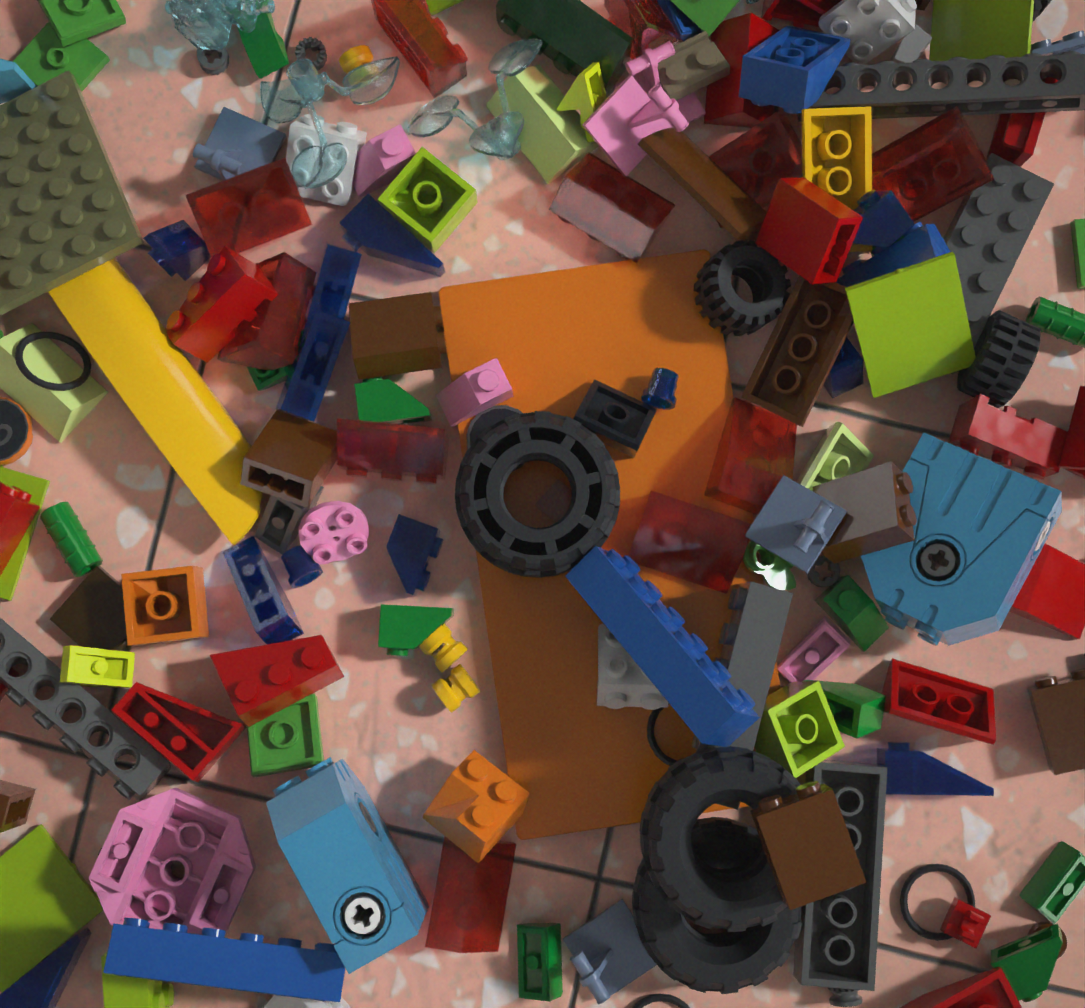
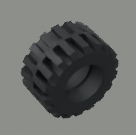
M743 240L736 241L732 245L729 243L703 264V268L696 275L699 280L694 283V291L699 292V295L694 299L696 305H701L703 308L699 313L703 318L708 316L711 320L709 325L715 329L717 326H720V333L728 335L733 331L734 336H742L745 333L749 335L756 332L781 314L785 306L784 304L790 296V293L786 291L791 287L790 279L785 278V274L788 272L786 266H781L777 258L762 247H757L756 241L749 240L746 244ZM731 275L742 278L749 285L753 296L752 303L744 301L735 293L731 284Z
M1000 310L992 314L974 347L976 357L970 367L959 370L957 378L958 390L972 397H976L979 394L985 395L990 398L988 404L996 408L1004 406L1017 393L1035 361L1040 346V328Z

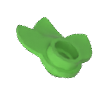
M750 541L745 546L743 561L749 571L754 574H761L770 587L781 590L796 588L794 575L790 571V568L794 565L753 541ZM757 551H758V552L760 553V555H761V561H760V563L758 562V560H757V558H756V552H757Z

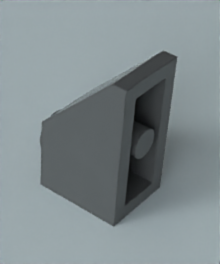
M320 487L308 508L271 495L255 537L284 555L299 534L298 528L302 517L317 505L324 487Z

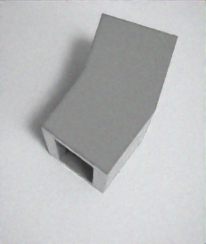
M916 24L915 30L902 39L890 61L895 63H912L923 54L932 37Z

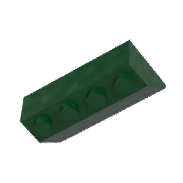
M498 0L496 18L499 27L511 36H514V34L519 36L535 54L541 55L543 53L553 60L554 66L562 73H571L577 77L590 64L599 62L607 96L625 72V63L630 61L633 38L580 0Z

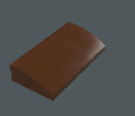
M667 128L641 139L638 145L735 239L757 240L767 212L682 131L676 132L675 128Z
M799 275L741 398L799 426H804L853 325L845 286L835 282L812 285Z

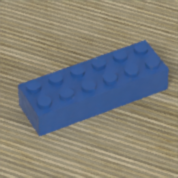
M595 546L565 577L702 744L729 747L760 718L752 709L756 705L755 702L743 689L739 688L736 690L729 682V679L732 677L729 671L719 661L712 662L705 653L708 650L706 644L696 634L692 633L689 635L682 626L685 623L683 617L671 606L666 608L660 601V598L663 596L662 593L650 581H643L638 575L641 569L628 555L622 557L614 549L607 551Z
M127 917L124 918L123 925L113 924L103 973L327 1002H340L345 966L336 952L334 944L317 943L315 944V949L301 948L302 940L279 938L277 945L263 943L264 935L241 933L240 940L225 938V930L202 928L201 935L187 933V925L164 923L162 930L149 928L150 923L148 920Z

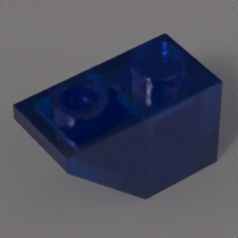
M874 189L864 194L857 201L859 206L854 211L861 215L863 219L852 245L889 247L915 225L892 190L876 191Z
M184 220L151 232L143 238L152 247L147 253L171 277L178 273L184 281L215 254L209 245Z
M398 514L386 548L406 593L416 596L418 590L424 592L431 576V572L426 570L431 557L437 559L444 539L439 537L441 531L438 528Z

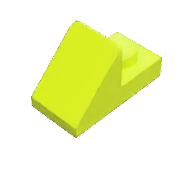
M593 62L577 76L557 107V111L580 109V123L583 130H585L587 142H595V140L582 124L607 99L599 62Z
M72 645L63 646L60 682L79 684L81 687L131 688L135 652Z

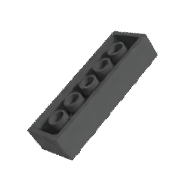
M993 153L978 167L943 238L949 250L955 254L973 347H975L1054 186V183Z
M751 581L740 583L738 589L733 588L728 601V609L732 610L729 624L724 623L722 626L719 643L724 645L720 658L715 657L713 662L719 661L731 674L732 677L729 679V682L735 689H743L756 704L752 709L760 718L730 745L753 751L793 593ZM695 734L693 736L692 748H696V752L710 747H721L702 744ZM725 800L715 804L738 810L740 801Z
M824 760L806 771L805 783L818 781L819 785L826 784L833 789L866 883L801 907L802 926L799 938L795 939L793 975L801 985L875 991L887 767L871 763Z

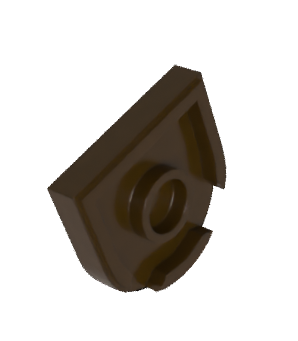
M96 566L53 614L50 620L82 647L108 650L116 648L127 641L122 585L101 566Z

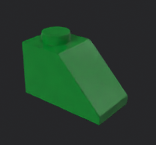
M383 376L362 379L363 383L354 384L359 424L363 430L432 421L429 408L390 379H383Z
M849 575L839 577L837 582L829 586L814 600L862 652L867 650L889 629L873 600Z
M381 604L378 647L387 648V655L408 656V649H417L426 638L454 616V609Z
M819 681L840 732L857 739L881 729L886 695L858 684Z
M1057 923L991 950V965L993 969L996 967L1002 968L1018 1001H1033L1040 997L1043 991L1047 990L1063 944L1061 928Z

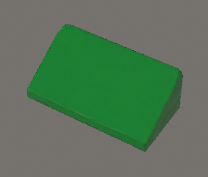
M1059 842L1021 891L1020 897L1048 921L1055 924L1085 886V856L1067 843Z
M560 923L517 924L519 998L550 1002L561 997L563 984Z

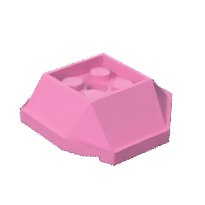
M175 787L119 810L88 879L94 892H97L103 911L111 926L113 924L123 925L124 918L127 917L148 920L150 923L149 928L162 930L164 923L187 925V933L201 935L202 928L225 930L227 933L256 865L241 816ZM173 860L180 861L184 865L185 876L183 878H179L172 873L171 864Z

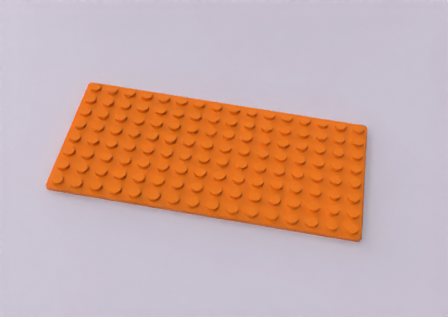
M702 249L442 287L439 290V299L451 382H454L464 373L497 358L512 387L513 397L495 406L507 405L519 409L522 413L546 411L573 419L595 379L657 408L634 458L604 444L614 460L621 492L620 508L616 523L601 548L607 551L614 549L622 557L628 555L641 569L638 575L643 581H650L662 593L663 596L660 598V601L666 608L671 606L683 617L685 623L682 626L689 635L692 633L696 634L706 644L708 650L705 653L712 662L715 657L720 658L724 644L719 643V636L723 624H729L732 610L728 609V601L732 589H738L740 583L751 581L764 585L762 575L749 571L743 561L744 548L751 541L745 537V534L754 521L723 333H720V326H717L715 329L709 325L711 320L708 316L705 318L701 316L699 312L703 308L701 305H696L694 299L699 295V292L694 291V283L699 280L696 275L703 268V264L711 258L709 251ZM477 415L458 424L462 459L467 451L466 434L471 421ZM545 461L526 462L521 468L513 471L505 483L503 493L505 506L511 516L519 523L533 528L547 527L558 522L568 511L572 498L570 482L566 475L557 466ZM476 550L507 772L512 780L530 793L523 815L515 823L517 837L520 840H528L640 823L648 794L655 782L659 781L670 766L663 763L655 755L647 738V724L652 710L644 709L643 707L611 709L606 706H597L598 627L603 622L565 577L570 571L550 577H523L494 566ZM757 551L756 558L760 563L759 552ZM777 662L775 663L768 695L781 688ZM669 704L668 707H665L659 713L655 721L654 735L661 751L668 757L678 761L681 758L684 759L696 753V748H692L694 733ZM740 802L739 808L747 807L748 805ZM713 804L704 810L703 813L734 808Z

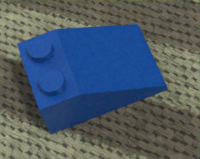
M787 25L743 55L739 97L751 100V103L754 105H774L782 107L783 111L787 113H802V109H808L818 101L848 50L851 39Z

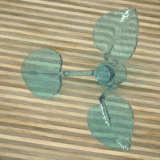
M524 39L510 43L501 48L489 62V71L492 74H497L496 81L503 109L502 114L479 127L463 111L456 109L459 105V100L456 96H440L429 101L417 111L408 126V135L412 134L415 137L433 136L444 130L451 123L453 117H459L474 130L469 138V145L473 150L486 155L497 156L499 160L513 158L521 149L518 137L524 126V117L519 112L509 111L504 79L506 76L518 75L530 65L542 46V40Z
M398 56L377 60L354 68L343 78L342 83L344 87L331 80L326 72L319 74L312 61L307 58L296 60L288 67L286 74L289 79L276 82L261 81V103L271 121L275 123L290 122L300 115L302 108H308L319 137L320 146L305 148L293 160L291 172L299 185L305 189L324 186L337 178L347 163V151L342 143L336 142L327 145L325 134L313 102L320 100L324 96L325 84L342 96L350 95L351 101L356 105L375 103L383 99L395 83L400 65Z

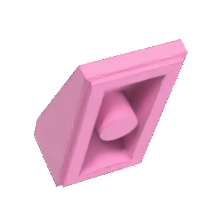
M825 616L777 664L778 672L789 683L814 680L851 645L850 639Z

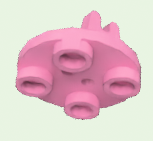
M341 501L321 503L311 508L302 517L298 528L300 545L318 564L324 565L334 561L346 560L366 550L369 537L368 520L361 509L351 503Z

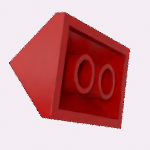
M753 13L724 20L711 34V42L715 43L730 65V75L707 85L704 124L767 130L772 128L774 105L758 106L752 104L749 99L739 97L743 55L779 31V29Z
M892 658L881 693L886 695L884 713L994 745L996 742L994 690L992 688Z

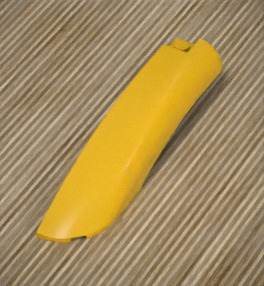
M113 258L48 291L103 373L168 462L231 544L235 545L252 528L261 511L259 506L263 492L240 484L244 456L251 448V445L183 351L172 343L164 325L117 259Z

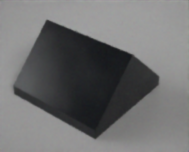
M594 379L573 419L580 422L582 426L592 433H595L604 444L634 458L657 408Z

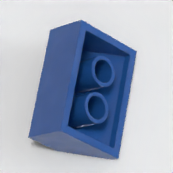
M918 222L902 232L903 239L893 245L891 241H887L872 250L873 257L862 263L859 259L842 269L844 275L838 278L835 283L849 287L951 251L935 224L922 225L921 222Z

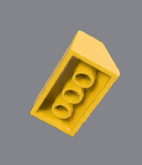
M871 106L802 109L803 177L863 217L849 252L872 251Z

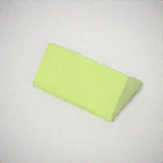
M540 65L512 71L487 102L486 107L546 183L550 184L599 147L596 142H587L585 130L581 127L580 114L576 110L557 111V107L563 100L564 95Z
M31 323L0 338V388L16 403L20 404L56 440L62 442L108 394V391L91 375L81 386L65 391L46 389L28 380L16 364L15 351L23 338L36 332H42L35 324ZM37 339L30 342L23 350V361L28 370L44 381L58 384L69 383L79 378L83 372V368L51 339Z
M836 422L826 429L796 482L813 491V486L867 469L874 455L843 423Z

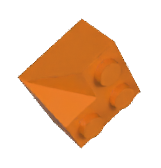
M192 565L121 574L128 646L209 637L202 567Z
M473 750L450 774L423 814V819L479 863L523 815L530 793L477 751Z

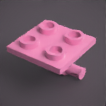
M667 41L653 50L651 48L643 50L641 56L625 63L629 75L634 77L647 95L652 87L660 84L658 63L675 55V49L672 43ZM620 82V83L614 85V90H615L622 82ZM695 92L677 100L679 104L678 110L689 123L706 114ZM665 118V119L668 121V123L671 125V127L674 128V127L672 126V124L669 122V120H668L667 118Z
M629 75L582 126L620 173L627 177L647 155L638 145L642 138L654 132L672 128L665 118L669 120L676 132L683 131L689 122L678 110V102L674 98L670 99L660 84L652 87L647 95L634 77Z

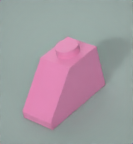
M401 124L370 139L357 152L352 185L359 198L391 183L416 154Z
M495 358L464 373L435 396L450 426L453 427L513 397V390L498 359Z

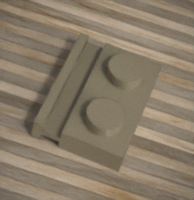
M706 31L673 46L675 55L658 63L660 85L669 98H674L676 101L730 75L729 63L715 43L710 41Z

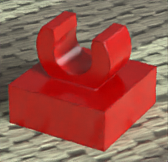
M954 897L940 930L977 949L991 915Z

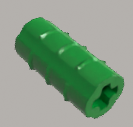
M1040 296L1034 300L1025 322L1040 328L1041 333H1048L1057 339L1060 338L1071 342L1073 345L1085 348L1084 313Z
M60 502L41 513L40 519L48 531L47 534H50L56 544V549H59L74 577H81L92 572L96 566L102 565L103 560L95 548L96 545L90 540L87 530L83 528L78 515L75 514L69 502Z

